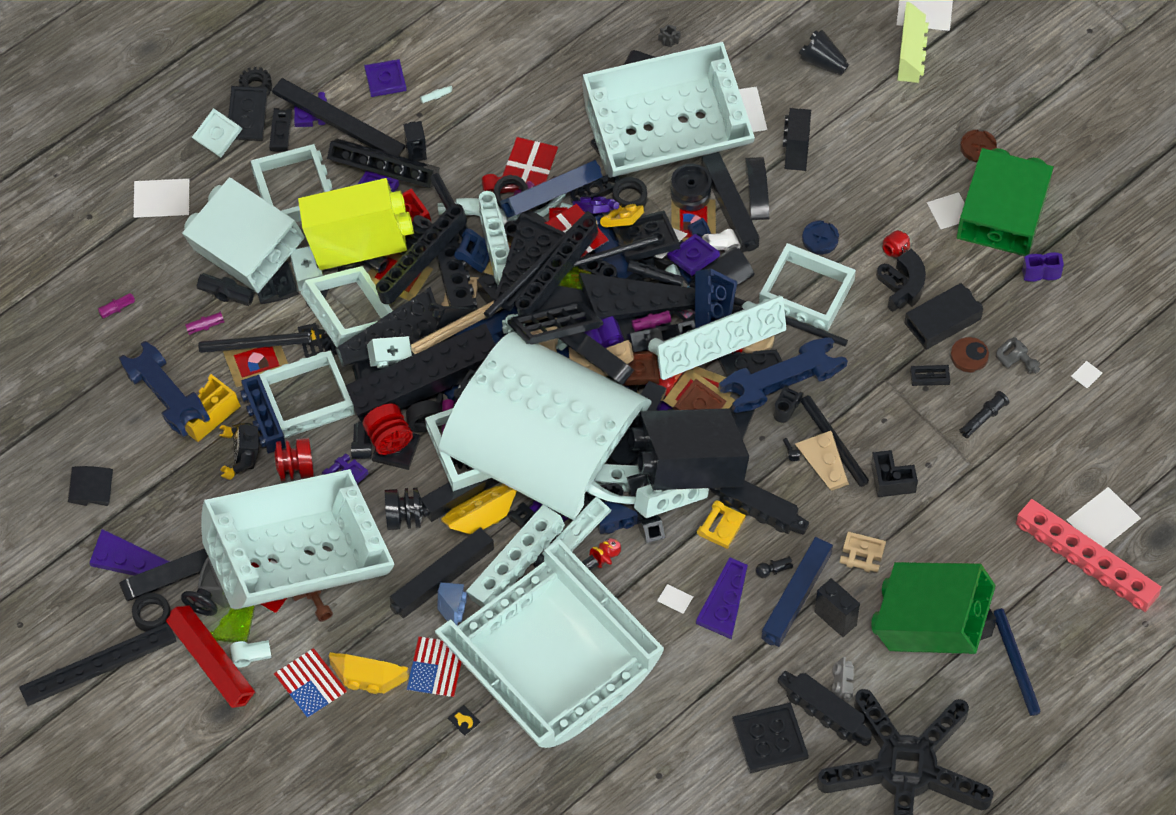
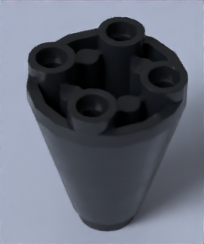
M815 30L809 38L812 40L809 45H804L799 51L800 59L841 76L850 64L847 63V59L823 30Z

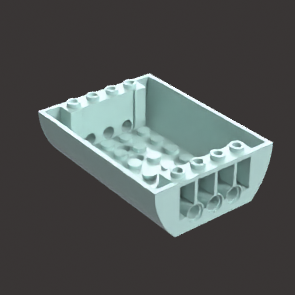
M723 42L583 74L585 109L605 173L609 177L752 144L755 139ZM702 112L705 114V117L700 119L695 114ZM680 116H685L688 119V121L682 123L678 120V118ZM649 124L653 127V130L646 131L643 126ZM634 129L636 133L634 135H628L626 133V130Z
M350 469L204 500L201 518L203 545L232 609L245 608L384 576L394 566L390 553ZM328 546L332 551H326L322 547ZM310 550L314 555H308L304 551ZM269 558H273V559H275L278 563L273 564V563L269 562L268 559H269ZM251 562L257 563L259 567L254 568L251 566Z

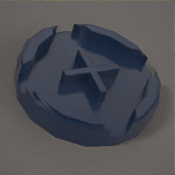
M820 220L806 225L802 234L804 247L814 254L823 255L832 252L837 247L839 241L837 228L831 223H824V221Z

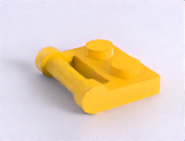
M629 204L625 207L619 206L618 209L611 210L608 215H604L600 223L603 227L633 225L644 213L643 205Z
M715 500L711 512L704 524L699 526L697 534L728 549L742 526L746 515ZM718 513L723 514L714 532H710L709 529Z

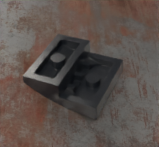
M288 261L281 265L266 285L257 293L261 304L273 303L299 295Z
M95 466L72 467L68 502L87 506L88 503L108 506L110 503L113 469Z

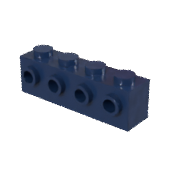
M260 375L241 380L243 390L240 391L243 402L247 401L248 403L246 409L249 417L253 416L254 421H252L253 426L258 427L260 433L258 439L261 447H265L267 453H271L276 449V441H281L282 449L286 448L284 434Z

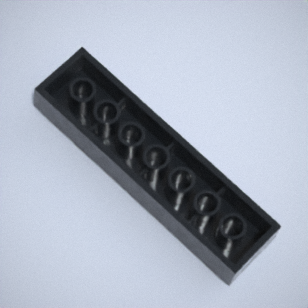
M486 323L345 385L360 421H363L369 412L385 404H396L401 410L460 384L470 369L473 371L479 369L488 354L495 347V342Z

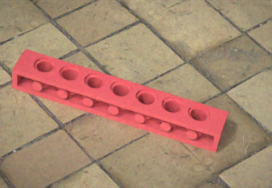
M1033 499L1018 514L1016 524L1022 531L1030 533L1037 541L1049 546L1053 552L1061 554L1069 563L1080 567L1085 574L1099 580L1103 586L1115 591L1119 597L1131 602L1135 608L1146 612L1158 598L1162 588L1160 585Z

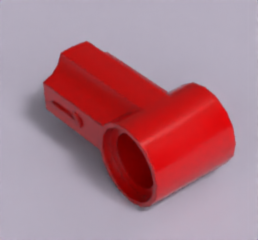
M495 174L484 175L481 179L483 192L491 191L494 193L495 184L502 177H497ZM514 184L505 185L500 193L514 192L519 190V186Z

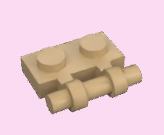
M848 532L843 552L850 555L849 557L841 556L840 563L847 565L849 568L857 567L864 569L865 572L870 573V571L878 573L880 565L873 564V560H882L886 541ZM856 555L867 558L866 562L855 559Z

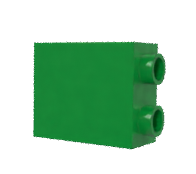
M982 148L960 216L957 239L1022 256L1029 255L1049 191L1054 166L1047 165L1039 158L1024 159L1012 156L1003 149L995 148L988 150Z
M895 562L890 578H885L883 581V601L880 611H876L872 616V631L875 635L879 636L889 651L976 654L996 585L982 564Z

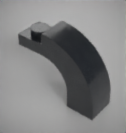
M912 248L897 258L896 269L907 278L908 283L889 297L888 308L892 312L898 308H903L906 303L913 307L923 294L926 278L925 266Z
M693 320L627 334V339L631 343L633 352L647 350L649 342L653 338H658L662 341L669 340L696 329L695 322Z
M639 473L626 477L629 496L636 497L638 488L649 485L647 475H640ZM631 504L632 509L637 512V525L646 543L664 539L663 523L658 514L645 518L634 508L635 504Z

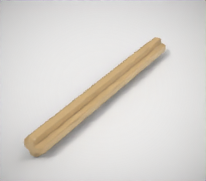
M494 301L411 344V351L414 354L424 351L486 318L484 312Z

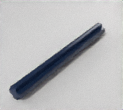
M1003 608L996 609L993 614L996 617L999 632L1027 709L1031 716L1038 715L1041 710Z

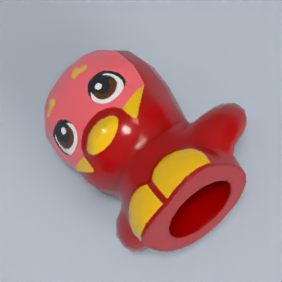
M609 538L601 542L599 547H592L589 554L593 555L594 559L597 560L599 565L596 567L602 568L605 562L611 565L612 561L610 558L620 554L621 544L616 539Z

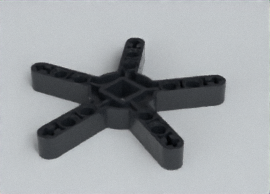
M861 689L856 693L854 708L864 715V724L872 731V736L881 748L878 759L822 769L819 772L817 787L821 792L833 793L881 784L888 792L895 795L893 815H913L914 797L925 793L928 789L978 810L989 809L994 794L989 786L937 765L935 753L967 719L969 705L966 701L962 699L953 701L919 737L899 734L870 690ZM870 716H877L879 719H872ZM942 724H949L950 727H944ZM881 732H887L890 735L884 736ZM929 737H935L937 740L932 741ZM896 759L918 761L917 773L896 771ZM868 771L871 775L866 776L862 772ZM849 775L851 779H845L842 776ZM941 780H947L949 784H943ZM960 788H966L968 792H962ZM904 801L907 802L908 805L903 806L899 802Z

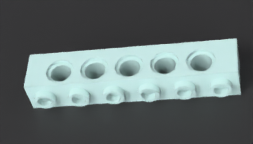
M542 505L466 590L470 599L480 607H484L511 587L518 578L522 577L525 570L537 560L539 554L550 545V542L556 535L562 532L565 524L561 516L545 505Z

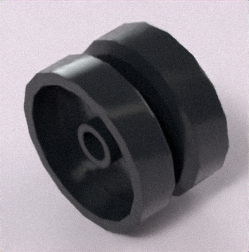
M691 163L684 164L673 172L671 177V199L677 207L686 211H697L709 203L712 180L708 170L701 165Z

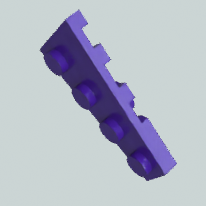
M101 529L89 563L92 567L135 576L170 561Z
M729 557L696 619L697 625L732 639L746 577L747 564Z

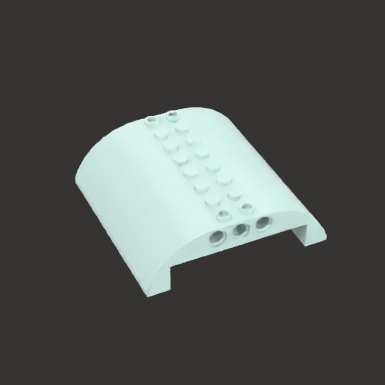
M510 332L491 350L460 395L446 423L440 440L439 451L575 520L584 506L585 492L635 417L639 416L640 411H647L652 401L539 343L533 345L526 344L516 332Z
M560 539L544 550V562L468 619L458 626L450 619L435 630V634L537 745L543 748L554 747L570 740L618 705L646 678L664 651L660 643Z

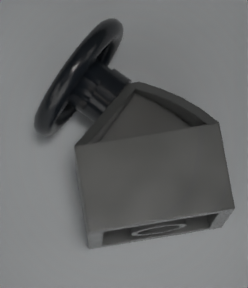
M207 557L203 565L197 591H185L181 594V600L186 606L189 605L194 612L205 616H213L218 612L215 603L223 608L230 607L209 557ZM187 597H190V598L192 599L193 603H191V602L187 599Z

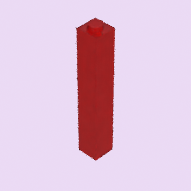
M189 605L173 608L166 620L168 625L231 708L246 706L255 693L254 689Z

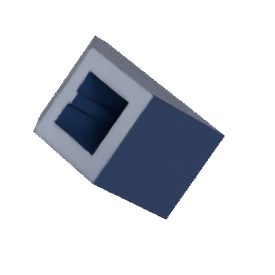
M604 502L611 511L597 525L600 534H610L618 529L631 528L637 524V512L619 503Z

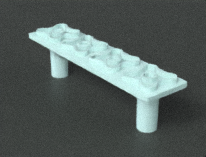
M779 295L759 304L747 301L742 305L744 310L669 340L662 341L658 338H653L649 342L648 349L658 356L660 378L665 380L785 331L786 320L783 297Z

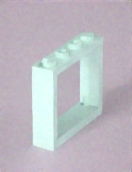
M315 144L251 160L252 172L262 199L273 205L262 173L263 171L313 159L323 191L328 192L332 189L330 179H326L325 176L327 175L325 164L321 165L320 162L322 161L321 152L316 150ZM299 206L281 210L296 222L301 221Z
M787 243L760 292L759 303L777 296L769 292L786 261L843 282L826 315L783 298L785 316H790L800 322L828 331L855 280L856 270Z
M363 266L308 279L303 284L302 296L336 347L378 321L345 329L320 291L357 282L380 318L393 311L389 304H383L380 301L376 285Z
M331 350L320 352L315 356L302 358L297 362L284 364L279 368L266 370L258 374L267 392L284 438L355 415L354 406ZM329 365L344 401L283 421L269 385Z
M452 408L426 417L425 422L453 491L491 477L476 469L458 475L450 456L439 451L441 434L437 426L447 423L453 410Z

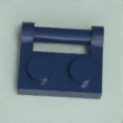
M465 229L462 234L461 244L456 249L454 256L458 260H464L471 267L482 273L489 261L486 241L473 230ZM471 240L472 242H474V244L469 253L466 251V249Z

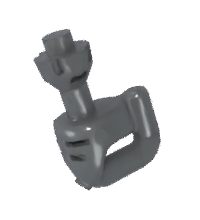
M1016 337L1007 340L997 349L996 356L1005 367L1009 368L1013 363L1022 360L1029 373L1034 372L1036 374L1040 371V362L1036 359H1031L1027 355L1028 348ZM1015 347L1008 355H1004L1009 348Z

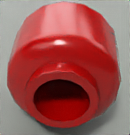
M899 230L893 231L883 239V251L890 257L897 258L910 248L909 236Z

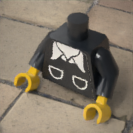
M247 422L235 424L232 427L221 425L219 429L224 430V432L219 436L225 438L233 436V468L227 466L221 468V471L224 472L221 477L231 480L235 473L238 474L246 469H254L259 450L258 427Z

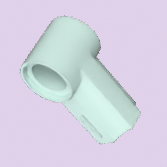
M269 640L249 644L239 641L230 645L232 662L238 668L248 666L253 661L272 658Z

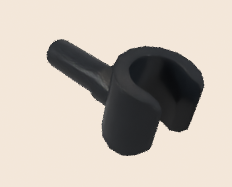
M784 438L783 442L788 450L789 461H800V450H793L788 439Z

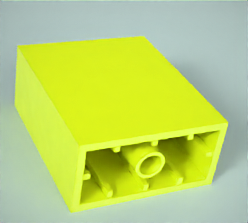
M387 178L298 198L302 229L320 270L407 251L405 236L414 234L409 212H406L401 190L392 192Z

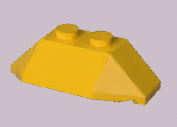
M502 483V485L487 489L454 507L441 520L450 529L472 534L480 527L484 530L507 516L517 491Z
M329 653L331 667L344 686L352 690L361 689L367 690L372 694H384L404 683L409 678L408 667L348 654Z

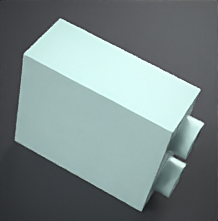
M230 177L223 185L216 186L210 192L208 203L199 213H194L187 219L184 226L185 230L182 232L194 251L256 293L260 292L305 238L294 219Z

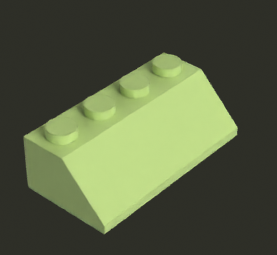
M906 2L898 81L919 83L920 76L924 75L925 65H921V62H925L926 51H923V47L927 45V37L924 36V33H928L929 23L925 22L926 15L910 2Z

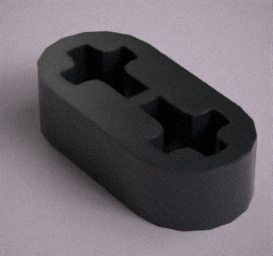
M886 263L878 266L877 279L896 293L908 283L907 278L893 266Z

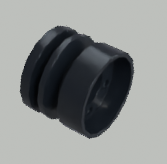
M418 487L413 488V496L409 497L408 488L404 490V497L399 496L397 489L384 490L387 530L401 529V522L403 520H406L408 529H411V520H415L416 528H421L423 510L422 498Z

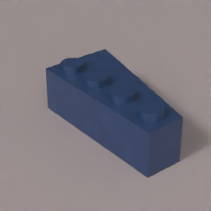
M713 269L695 271L696 328L732 314L737 281Z

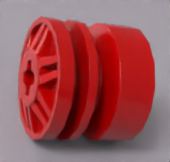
M385 404L373 409L365 416L362 422L376 452L382 455L392 454L401 450L413 437L412 430L404 420V416L396 404Z
M309 437L296 439V448H291L289 440H286V449H282L281 441H276L275 463L281 482L286 481V472L290 473L291 481L294 480L295 471H299L301 479L314 477Z

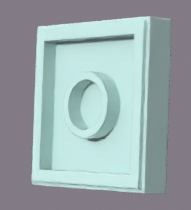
M213 108L192 138L221 158L242 128Z

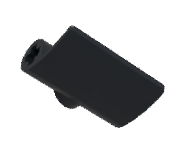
M733 247L722 253L717 259L701 269H713L737 281V286L752 278L755 274L745 255L738 247ZM695 274L692 276L690 275L693 283L695 284Z

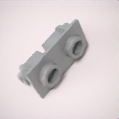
M843 657L833 666L834 683L832 685V692L838 697H843V700L849 701L853 697V683L847 682V680H853L854 666L852 662L845 661L846 657Z

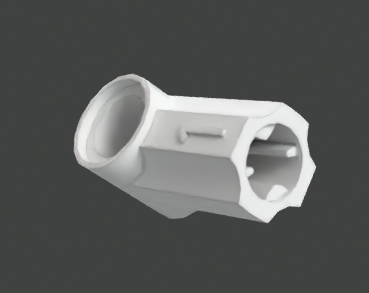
M733 229L724 230L720 234H704L702 237L703 240L717 250H725L726 252L733 247H738L739 249L741 247Z

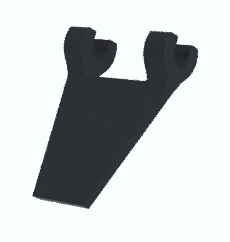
M430 303L428 311H433L432 316L439 318L434 331L420 328L418 335L426 337L477 310V308L442 306L437 303Z

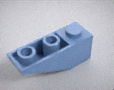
M440 582L437 609L447 622L451 619L458 626V622L462 623L465 604L467 603V592H464V584Z

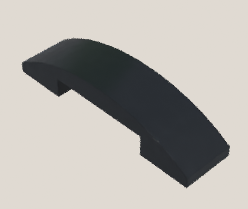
M764 157L745 158L751 220H768L770 218Z

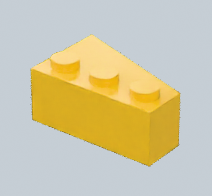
M212 374L209 375V381L204 388L201 387L198 395L210 420L203 422L199 418H194L185 425L188 435L197 442L241 407L236 393Z

